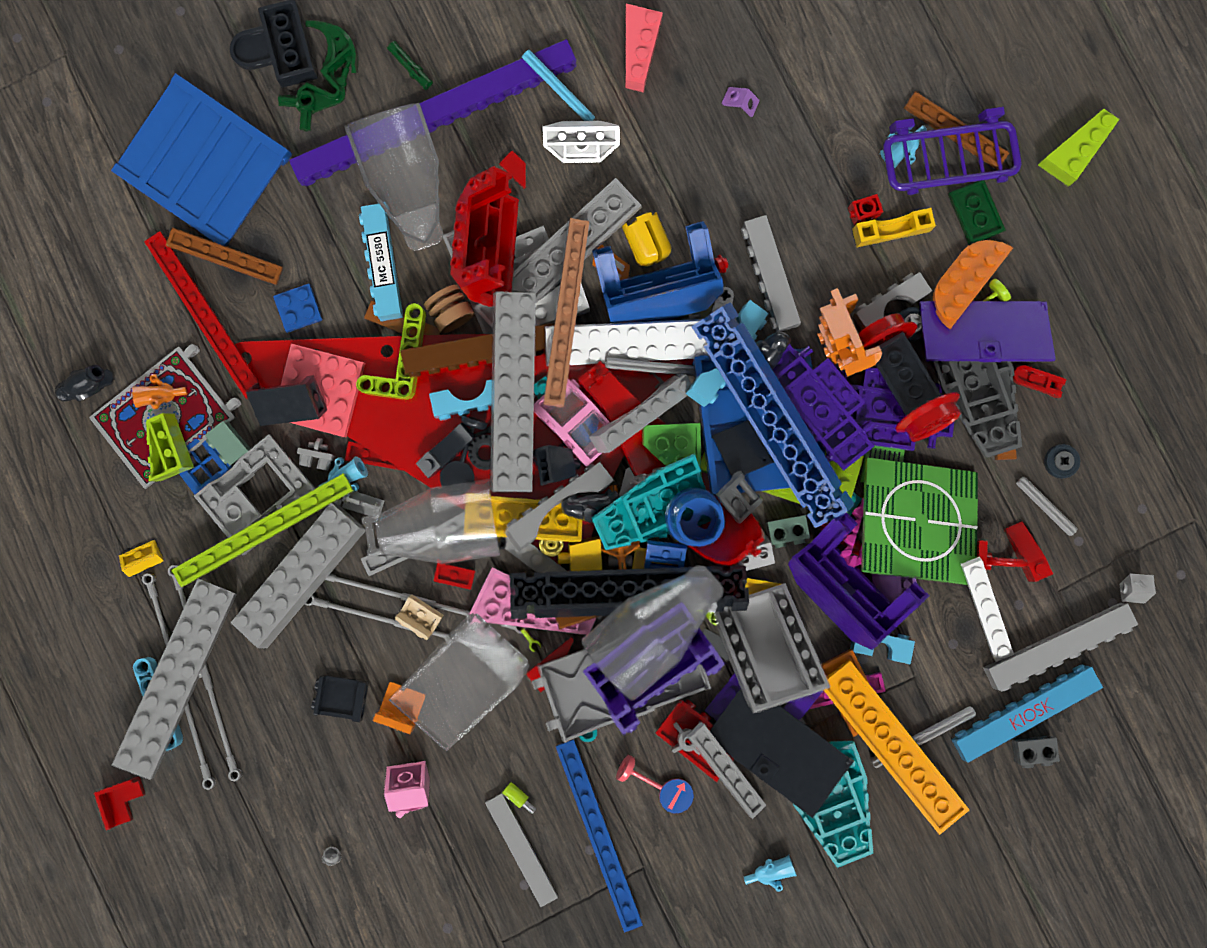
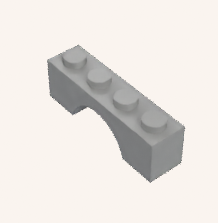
M921 273L907 275L903 278L904 282L899 286L897 283L893 284L887 289L888 293L883 296L879 293L871 299L872 303L869 305L864 303L856 308V313L852 317L860 329L863 330L873 322L883 318L884 309L888 302L904 300L913 305L932 292Z

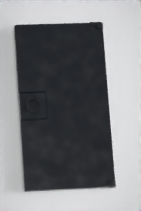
M741 689L710 730L727 754L811 818L815 816L854 762V760L847 757L779 705L753 713Z

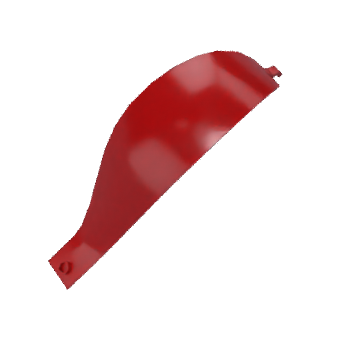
M602 361L598 362L578 379L580 385L599 404L609 422L618 419L642 403L606 368ZM657 417L648 425H658L666 423H664L659 417ZM642 429L620 444L635 477L640 474H650L655 468L666 467L642 445ZM701 472L704 486L710 492L708 473ZM720 502L724 514V528L721 535L711 544L689 546L710 561L717 564L732 565L741 561L748 554L756 558L762 552L756 547L765 540V534L752 513L740 524L735 521ZM710 522L705 523L699 527L707 529Z

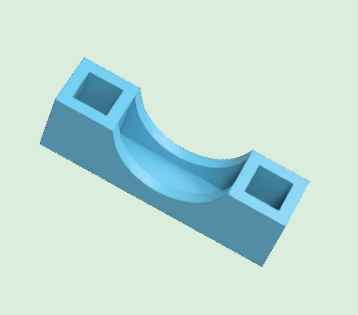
M492 380L486 381L485 389L479 397L469 401L457 399L449 390L430 393L434 417L442 421L450 419L451 415L454 414L462 416L468 415L470 411L476 409L478 412L489 410V406H492Z

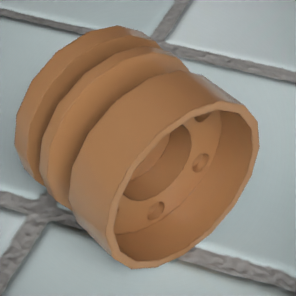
M451 285L441 289L424 303L426 310H430L429 315L431 317L438 316L434 323L441 334L457 329L475 315L468 302L460 303L465 296L463 293H460L461 290L458 285Z

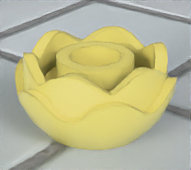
M540 540L539 548L544 555L553 557L561 552L563 541Z

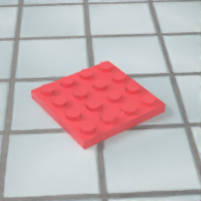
M291 344L281 386L300 384L307 376L314 375L327 411L316 420L290 423L347 437L359 391L356 382L363 375L365 363Z

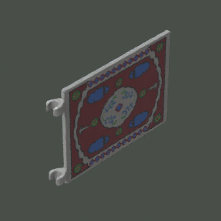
M189 345L185 351L178 346L89 417L144 489H147L155 482H149L151 472L150 463H148L150 450L149 445H147V419L161 413L175 414L186 446L196 438L200 441L188 451L191 454L192 451L196 450L207 439L205 434L222 421L227 420L230 423L236 417L231 411L242 404L238 398H232L225 405L189 358L200 352L196 345ZM155 374L163 383H167L173 388L186 387L187 395L175 396L169 403H162L158 409H153L151 405L136 408L133 402L132 387L158 386L150 381V376Z

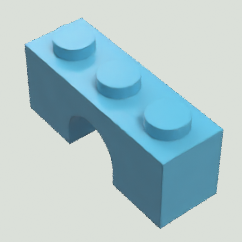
M889 634L881 643H885L888 647L887 659L911 664L915 641L909 640L910 636L898 634V637H893ZM851 641L850 649L853 652L869 656L873 655V650Z

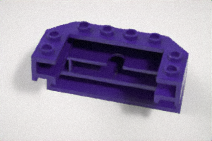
M846 512L834 518L810 544L792 557L788 565L797 585L851 641L873 650L917 609L929 595L914 582L891 603L857 567L848 566L845 559L840 556L841 551L837 546L858 523Z
M681 602L583 670V673L605 702L610 717L624 735L627 732L634 731L638 724H640L634 709L644 706L654 695L658 696L663 693L664 688L670 684L673 685L679 682L683 675L696 670L699 664H701L709 676L719 672L725 663Z

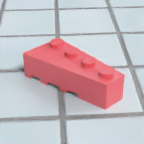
M626 4L625 88L644 92L662 22V12Z

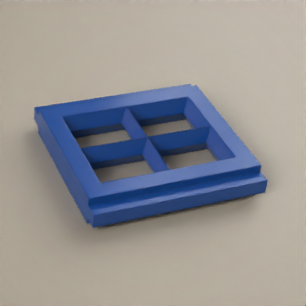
M197 438L186 446L188 451L200 442ZM206 440L202 445L210 456L201 461L196 453L192 451L191 455L198 462V465L192 470L189 469L180 473V476L194 494H197L206 485L220 478L233 467L228 463L225 464L218 456L220 453L216 448L212 449ZM212 458L221 469L213 476L204 465ZM200 467L209 477L203 484H200L193 475Z

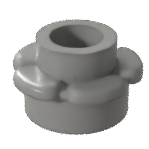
M329 847L323 852L322 862L328 866H333L341 861V853L336 847Z

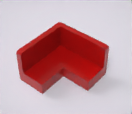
M140 776L94 793L106 830L133 820L128 801L146 794Z

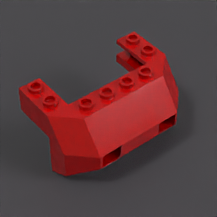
M495 166L470 178L455 207L454 240L452 242L453 252L450 262V274L471 301L488 307H493V293L512 292L519 199L508 195L511 193V189L508 188L509 179L512 178L513 174Z

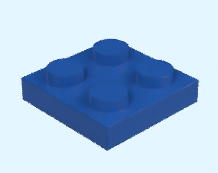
M310 284L273 296L285 332L287 333L323 320Z

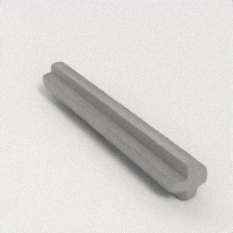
M1021 477L1016 484L1067 535L1072 536L1076 533L1077 527L1026 477Z

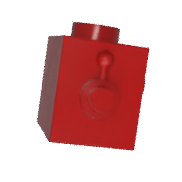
M878 194L853 201L848 207L849 217L852 220L853 226L857 223L875 220L883 213Z

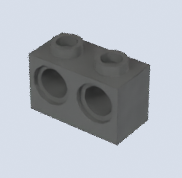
M1048 735L1012 739L1014 762L1021 765L1022 768H1033L1034 764L1052 766L1053 762H1060L1056 737ZM1048 747V754L1043 756V749ZM1029 749L1028 757L1024 758V750Z

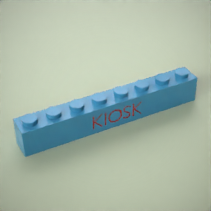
M1085 665L1076 666L1072 669L1073 672L1068 675L1062 674L1058 676L1052 684L1046 683L1040 686V690L1034 694L1033 692L1028 693L1022 697L1023 700L1006 705L1005 710L991 713L987 720L973 723L972 728L967 731L961 730L955 734L956 737L951 740L962 760L968 763L1102 689L1103 686L1093 668Z

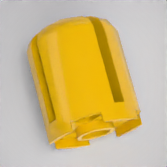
M651 212L636 217L637 220L633 221L631 225L628 226L625 223L622 226L634 258L640 266L648 267L653 265V263L657 264L670 255L671 245L657 212L654 215Z

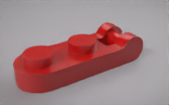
M1025 365L1014 369L1013 381L1016 384L1055 398H1061L1063 393L1061 391L1062 386H1065L1066 383L1065 378ZM1051 382L1055 383L1054 388L1050 387Z

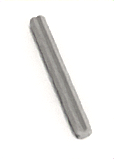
M609 357L606 358L605 363L606 368L675 375L687 374V376L695 375V368L691 365Z

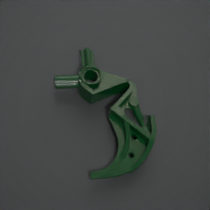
M306 20V27L318 29L326 37L328 53L320 72L336 93L332 94L309 83H305L298 90L297 96L279 95L278 105L297 107V110L301 113L299 129L308 132L311 131L312 114L344 101L346 96L344 88L347 86L346 79L350 71V64L352 67L351 73H358L359 58L350 36L342 28L326 22ZM347 62L341 77H335L334 72ZM306 100H311L310 104L304 105V102Z

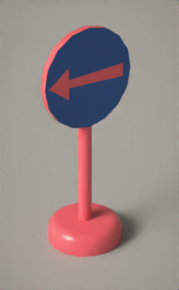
M627 755L623 759L616 774L617 780L624 782L632 774L660 789V803L668 812L674 814L682 813L690 807L694 798L693 790L685 780L679 778L671 779L662 786L633 770L635 766L634 757Z

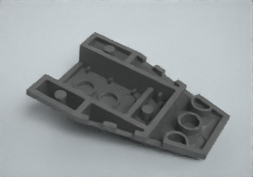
M932 361L943 393H959L960 398L956 402L961 412L959 418L985 458L1022 447L1020 421L1017 419L1018 404H1016L1015 400L1016 385L1013 382L1014 368L1011 361Z

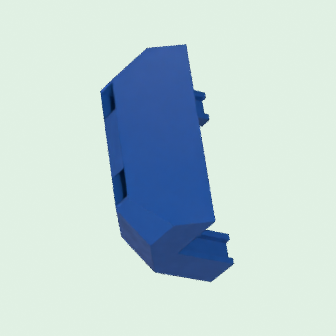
M704 221L685 226L692 262L619 280L611 246L592 251L610 322L666 321L707 310L724 292L723 278L715 265L709 231Z

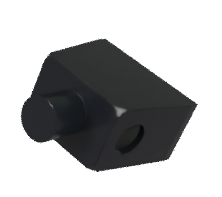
M546 445L535 449L541 486L575 477L576 470L580 469V460L573 457V451L569 448Z

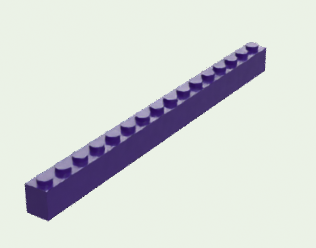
M567 39L534 53L556 77L560 73L571 72L576 67V58ZM522 58L290 159L289 162L299 183L302 186H309L314 184L315 180L328 178L334 172L346 170L356 162L362 163L372 155H381L388 148L399 147L402 145V142L415 140L425 132L431 133L443 124L449 125L459 117H468L473 111L484 110L489 104L502 102L506 97L518 95L528 87L534 88L544 80Z

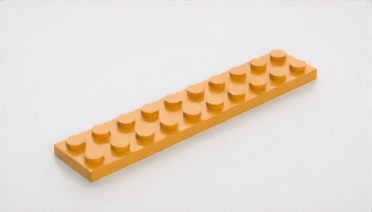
M849 659L826 677L830 688L823 691L939 835L969 811V808Z

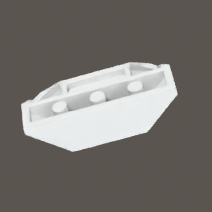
M561 121L543 126V146L563 163L601 162L619 146V125L603 121Z

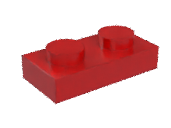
M437 562L433 581L472 590L476 571Z

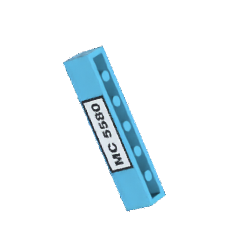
M384 203L362 206L359 220L360 224L364 225L362 239L367 244V250H364L366 261H369L370 268H367L369 280L372 279L373 286H370L372 298L375 297L376 304L373 305L374 315L378 316L380 321L404 318L387 209Z

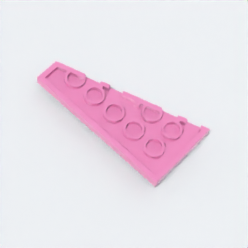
M493 567L466 619L469 621L589 635L596 620L594 618L559 629L555 617L535 618V614H527L525 619H511L510 575Z

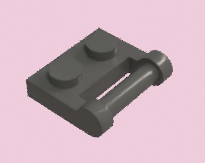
M738 471L733 474L732 479L715 495L735 521L741 524L762 503L763 499L744 479L745 475ZM738 485L741 486L750 498L749 503L736 488Z

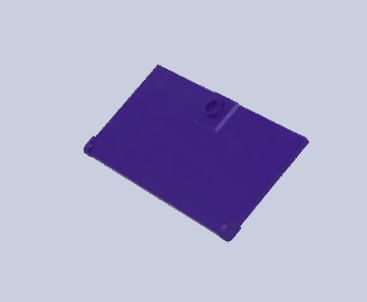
M934 301L919 302L926 361L1001 362L1056 360L1046 301H972L951 329L947 328L938 318L935 312Z

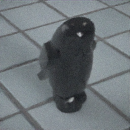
M776 332L765 340H759L756 343L772 370L782 358L783 352L786 351L791 342V338L784 332Z
M99 365L70 372L66 380L55 387V395L61 401L84 400L97 394L104 387L112 385L115 380L114 374L108 369L103 370Z
M607 490L605 494H589L578 498L570 496L562 501L561 509L569 517L593 523V516L620 497L616 490Z

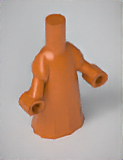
M155 374L150 376V381L158 386L132 387L133 402L136 408L151 405L153 409H158L162 403H169L175 396L187 395L186 387L173 388L171 385L163 383Z

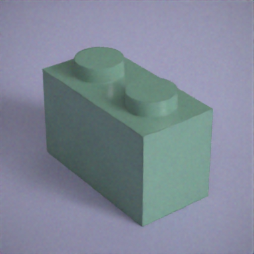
M227 420L222 421L205 434L206 442L212 449L216 448L220 453L218 455L225 464H234L251 449Z

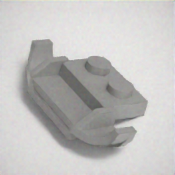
M544 226L516 237L513 272L549 240Z

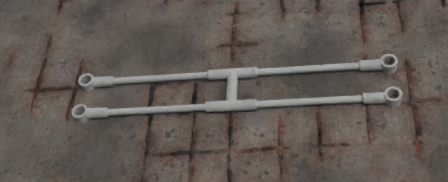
M172 565L168 568V574L173 578L184 609L187 603L183 592L184 587H180L171 571L174 567H178V565ZM147 573L142 576V582L147 585L149 596L153 600L167 646L169 637L157 599L158 595L154 584L156 577L152 573ZM147 576L151 577V581L149 583L146 580ZM205 664L199 678L202 677L204 686L208 690L227 754L226 759L230 770L228 777L231 781H237L242 777V772L237 768L234 755L231 753L213 693L211 677L207 664ZM187 703L185 712L201 763L200 769L204 779L202 786L204 789L210 790L216 785V780L211 777L208 764L205 762L189 704ZM233 772H237V778L233 777ZM207 780L212 782L211 786L207 785Z
M329 574L325 579L401 598L403 601H407L410 594H401L336 577L334 574ZM314 595L311 596V603H305L307 606L329 607L410 630L400 625L396 620L329 603V601L316 598ZM415 596L432 608H439L466 616L470 613L466 610ZM501 625L502 627L511 628L517 633H522L517 629V626ZM434 631L432 634L492 650L494 653L508 656L512 660L517 659L520 655L517 648L509 649L498 645L492 646L439 631ZM512 650H515L517 652L516 657H512L510 655V652Z

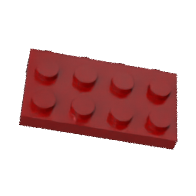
M680 699L656 730L655 734L674 747L678 744L679 735L678 730L673 725L675 722L678 723L682 730H693L701 722L710 731L714 724L710 722L712 718L702 711L701 714L695 710L696 705L691 701ZM688 738L685 740V743H691ZM682 749L678 751L714 781L717 782L719 780V777L701 754L698 755L694 750L685 751ZM727 754V755L730 757V759L733 761L734 758L731 757L729 754Z

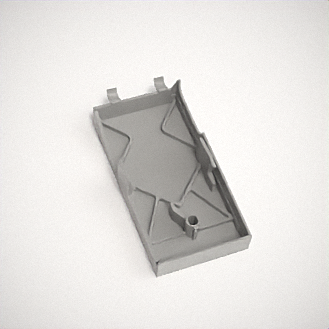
M643 628L537 666L541 678L532 681L534 690L544 686L555 718L546 723L549 732L558 728L561 739L565 743L614 723L608 713L605 702L583 673V670ZM699 664L696 670L686 673L679 682L673 685L670 684L664 688L663 693L658 696L654 695L644 706L637 707L634 710L637 717L655 711V708L706 689H711L706 672L701 664Z

